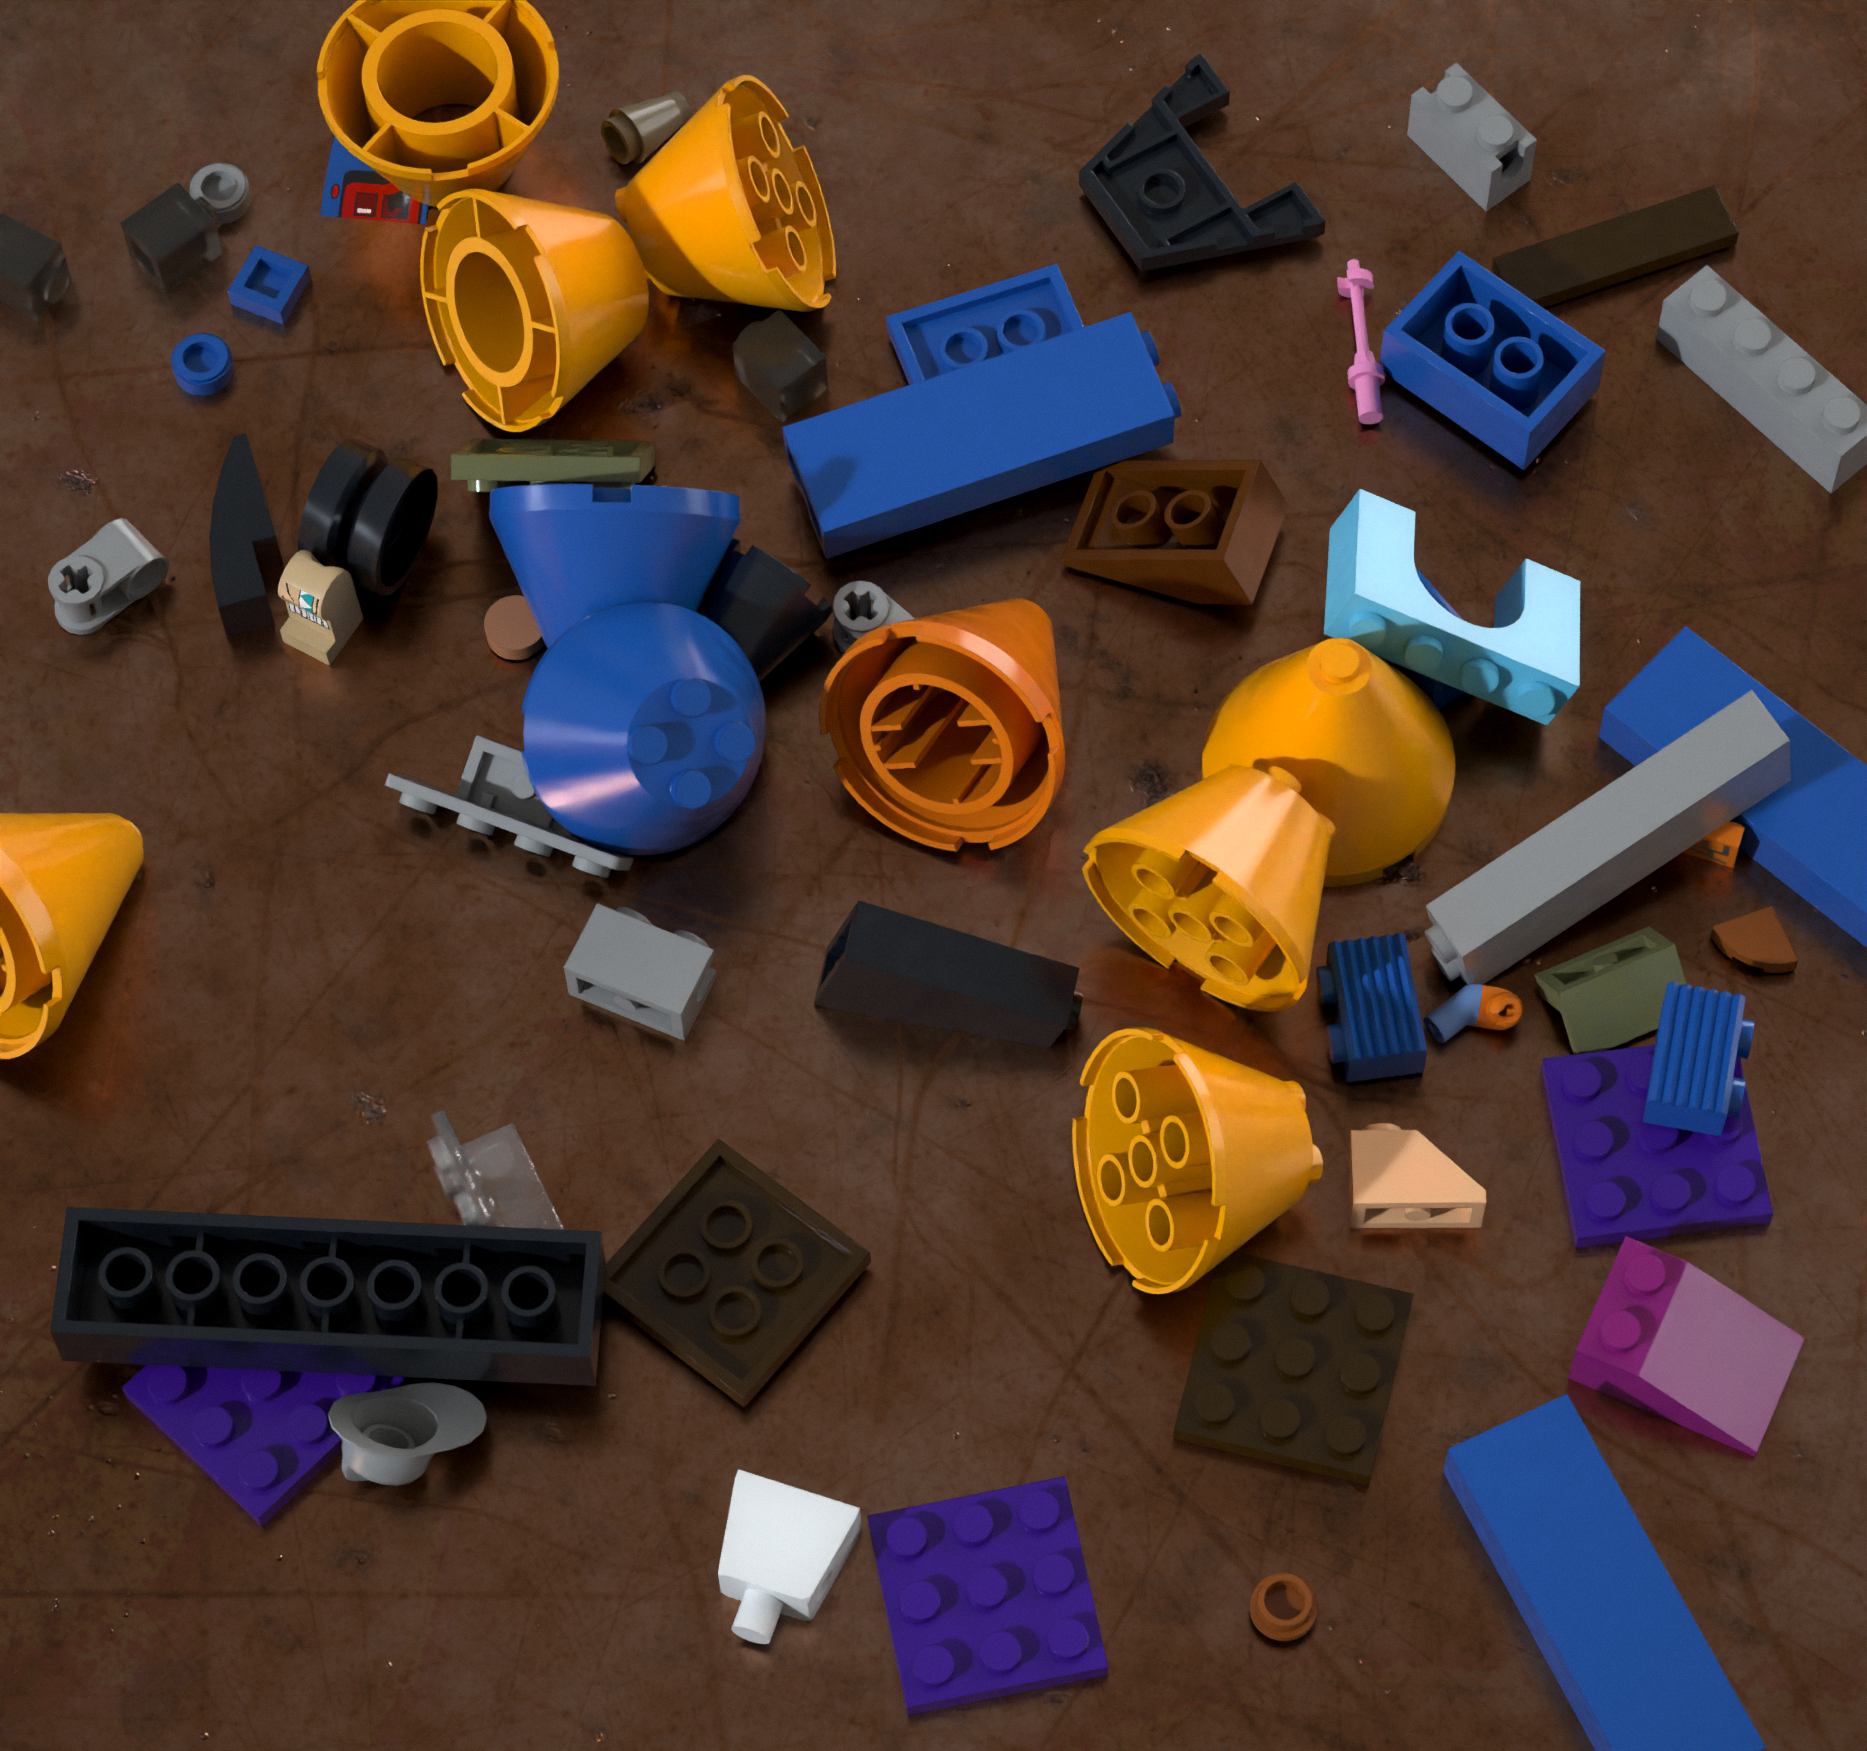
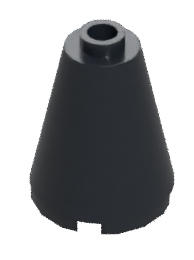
M733 539L705 594L698 614L720 626L734 639L750 661L760 682L827 621L833 612V608L824 596L817 606L807 598L805 593L811 584L788 566L753 545L744 555L741 553L740 540Z

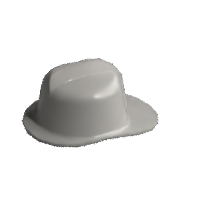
M434 1382L410 1384L377 1392L345 1395L333 1402L328 1414L331 1428L342 1439V1472L345 1478L350 1481H373L383 1485L395 1486L409 1484L419 1478L426 1470L435 1453L452 1450L471 1443L483 1432L487 1421L483 1404L472 1393L453 1385Z

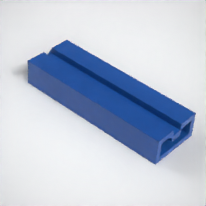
M1128 312L782 427L785 456L799 492L804 497L809 509V517L825 558L828 559L1172 444L1174 441V422L1176 418L1181 417V408L1173 385L1170 382L1161 384L1155 366L1159 365V356L1150 332L1148 330L1139 332L1132 313Z
M1685 626L1604 708L1598 737L1634 766H1637L1753 690L1790 740L1791 781L1730 820L1731 822L1741 824L1745 828L1740 849L1867 948V765Z
M1568 1394L1447 1449L1443 1473L1595 1751L1766 1750L1765 1744Z

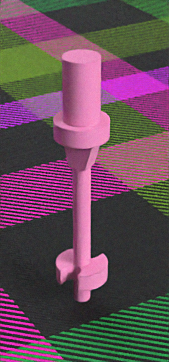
M1352 259L1347 262V278L1337 277L1339 294L1351 298L1357 346L1354 365L1347 371L1348 384L1356 391L1359 421L1363 424H1375L1383 419L1380 386L1385 382L1383 366L1375 361L1372 351H1369L1363 300L1364 288L1374 289L1373 274L1367 269L1360 268L1359 261Z

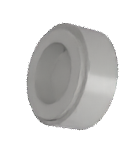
M228 163L210 164L200 169L190 183L189 191L193 208L201 219L209 223L228 224L241 218L251 205L252 195L248 178L235 165Z

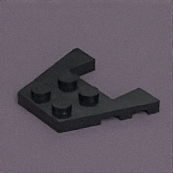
M1202 53L1195 56L1185 66V73L1171 87L1166 85L1152 98V106L1133 125L1127 123L1079 171V186L1141 272L1317 238L1325 234L1326 220L1298 182L1246 208H1242L1185 131V127L1229 105L1230 91Z

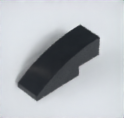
M246 433L234 436L223 463L213 500L209 536L211 575L226 637L275 624L260 572L284 566Z

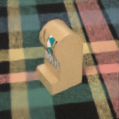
M306 549L300 550L291 558L283 571L278 586V595L281 599L285 600L289 618L280 629L283 642L330 666L363 620L351 574L343 568L322 565Z

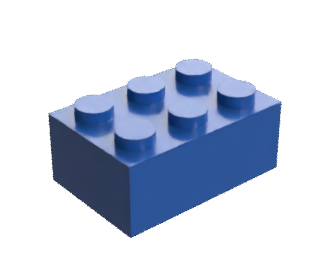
M1458 251L1383 331L1380 364L1383 366L1386 375L1525 470L1599 389L1605 350L1461 251Z

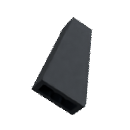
M858 901L827 946L814 1004L835 1010L1050 1048L1064 1029L1073 1030L1082 1008L1083 994L1075 991L1080 969L1078 967Z

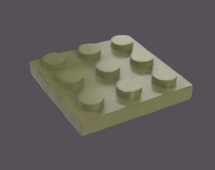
M472 438L451 454V480H467V490L476 492H490L493 489L511 485L512 481H530V485L593 482V488L630 489L631 485L640 483L655 466V441Z

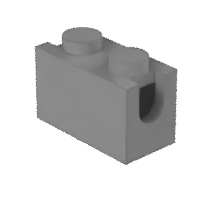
M1458 63L1445 70V78L1438 84L1435 92L1430 94L1422 87L1411 95L1407 135L1486 212L1531 180L1537 139Z
M598 903L564 966L569 995L683 1041L686 1040L717 978V970L710 968L715 957L714 949L709 948L708 944L697 935L683 930H677L673 934L651 925L645 916L635 910L626 907H619L617 910H613Z

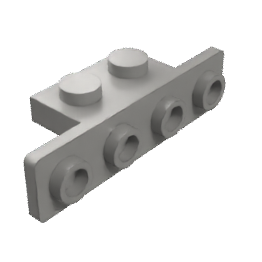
M476 735L456 793L404 774L389 773L386 779L385 786L402 792L399 803L430 814H435L437 806L440 805L459 812L456 822L458 825L487 835H493L495 826L517 834L514 845L550 857L553 847L575 855L573 867L600 877L608 878L611 869L630 871L634 858L624 854L596 847L577 838V836L566 830L552 817L537 797L523 763L521 752L523 750L484 736Z

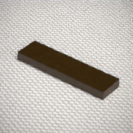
M1715 185L1493 257L1491 270L1494 275L1544 308L1737 244L1739 232Z

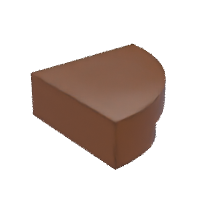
M1772 906L1713 926L1710 936L1716 946L1727 957L1731 959L1735 957L1748 965L1763 968L1762 972L1783 973L1796 969L1798 963L1797 956Z

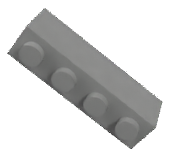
M1708 265L1664 299L1656 339L1830 494L1867 464V405Z

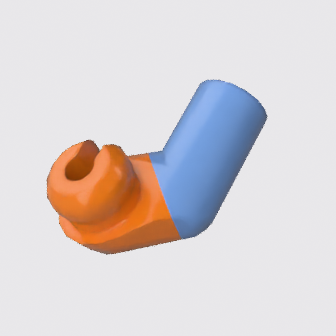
M1470 984L1463 987L1425 1016L1423 1022L1431 1036L1438 1042L1444 1043L1466 1025L1492 1030H1506L1518 1024L1522 1019L1524 1010L1521 999L1511 991L1498 987Z

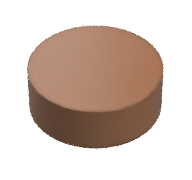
M511 595L501 598L488 609L484 619V628L488 645L497 655L509 660H522L535 655L542 649L545 642L524 596Z

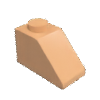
M1376 1123L1368 1125L1362 1130H1351L1347 1154L1350 1228L1482 1227L1486 1207V1190L1418 1130H1401L1399 1126L1389 1123Z

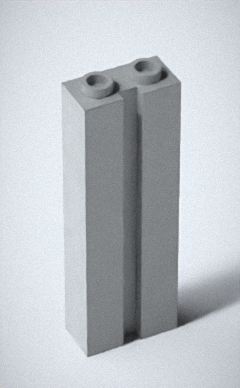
M1753 690L1749 691L1427 904L1429 920L1433 926L1424 932L1432 945L1429 951L1436 964L1450 982L1458 976L1466 986L1470 984L1483 985L1702 840L1704 836L1729 822L1791 781L1789 738Z

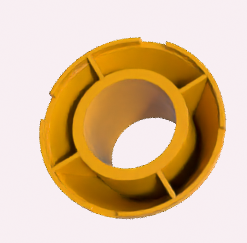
M358 0L341 15L328 33L321 48L316 72L320 107L325 121L338 141L351 154L406 195L418 202L437 207L436 205L446 196L466 189L475 188L496 192L507 181L549 117L559 86V62L552 34L544 19L526 0ZM444 104H465L477 107L476 110L468 115L447 122L431 123L412 119L429 108Z
M474 188L455 192L446 196L436 205L438 210L442 211L436 225L425 227L421 246L420 279L422 297L433 341L443 365L455 364L462 379L470 389L463 392V398L483 419L495 427L510 432H523L539 427L551 419L642 332L648 315L649 292L641 257L627 231L614 218L605 213Z

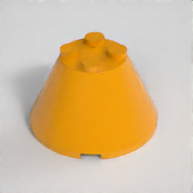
M742 75L728 80L629 181L627 186L616 190L615 203L621 218L628 224L632 241L641 257L646 278H650L663 293L673 296L811 312L825 307L832 298L830 293L823 294L826 281L836 278L834 240L826 203L805 146L793 149L787 134L780 124L781 121L788 119L789 115L771 90L751 75Z
M1230 764L1227 768L1098 832L1083 850V852L1089 855V859L1082 867V871L1092 894L1112 921L1135 944L1165 968L1169 969L1176 960L1206 978L1201 986V990L1240 1007L1263 1012H1278L1294 1006L1307 987L1331 840L1337 834V830L1327 817L1316 812L1299 795L1302 790L1301 784L1286 770L1271 766L1264 773L1254 768Z
M1148 1027L1127 1028L1108 1035L1094 1049L1085 1065L1079 1082L1082 1086L1089 1085L1084 1116L1073 1118L1072 1128L1073 1159L1079 1195L1090 1229L1105 1258L1111 1266L1124 1265L1136 1278L1133 1280L1132 1286L1141 1291L1151 1294H1164L1188 1288L1296 1204L1304 1195L1308 1184L1317 1182L1322 1175V1156L1317 1146L1312 1142L1310 1125L1305 1113V1093L1299 1083L1295 1081L1283 1082L1278 1078Z

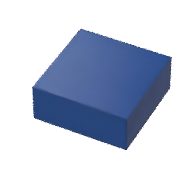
M255 245L227 291L230 304L284 325L311 280L309 265Z

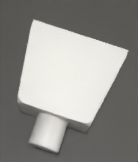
M738 1469L733 1486L718 1570L721 1593L741 1601L731 1630L748 1641L769 1644L780 1613L799 1620L811 1621L859 1540L862 1531L860 1508Z

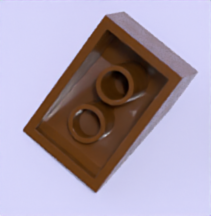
M1261 460L1118 461L1095 470L1061 560L1066 567L1196 604L1252 605L1289 504Z

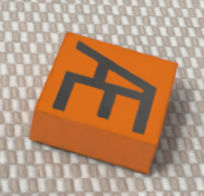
M1729 821L1704 836L1702 840L1683 853L1734 868L1745 828L1741 824Z

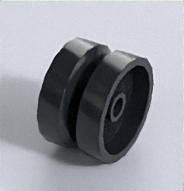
M356 439L344 440L332 451L320 469L311 488L301 517L297 541L298 552L306 549L322 565L348 570L354 586L380 596L392 595L408 577L427 540L438 497L436 474L433 469L405 458L395 459L388 465V458L382 449Z

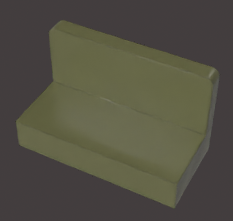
M1650 926L1535 974L1541 997L1562 1014L1574 1055L1606 1051L1658 1029L1667 983L1686 984L1676 945Z

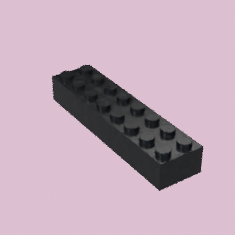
M67 1207L50 1333L63 1361L596 1386L606 1258L601 1231Z

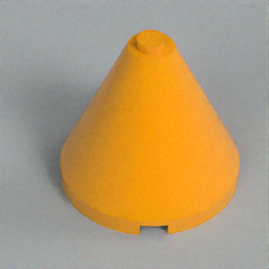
M1332 638L1274 660L1243 678L1224 697L1216 709L1207 729L1202 753V780L1227 768L1230 764H1237L1254 768L1264 773L1271 766L1280 767L1299 781L1302 787L1299 795L1316 812L1327 817L1337 830V834L1331 840L1323 887H1341L1370 882L1383 877V869L1401 861L1411 854L1415 858L1425 849L1440 829L1449 809L1455 778L1453 741L1442 714L1431 698L1403 673L1358 643L1345 638Z
M0 813V1059L19 1057L32 1050L52 1036L64 1018L143 863V838L138 828L129 820L114 813Z

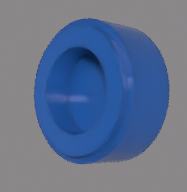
M197 333L181 340L173 350L171 356L173 373L176 382L184 391L193 395L207 396L221 391L230 383L234 374V362L231 350L222 338L210 333Z

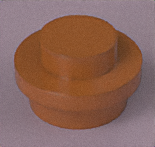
M1291 1573L1272 1574L1260 1581L1251 1595L1250 1615L1252 1621L1262 1634L1278 1641L1298 1639L1305 1635L1316 1621L1318 1613L1316 1593L1306 1580Z

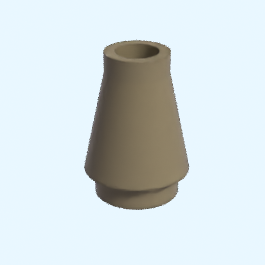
M673 90L664 96L613 109L609 114V119L601 124V135L608 151L619 163L627 164L631 161L641 163L680 127L684 126L692 118V112L685 97L680 92Z

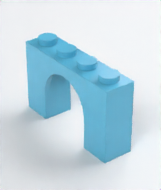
M1359 489L1330 528L1324 634L1333 638L1352 640L1376 656L1548 725L1580 685V581L1525 559L1495 596L1494 628H1485L1468 623L1443 608L1429 594L1417 574L1414 563L1416 512Z

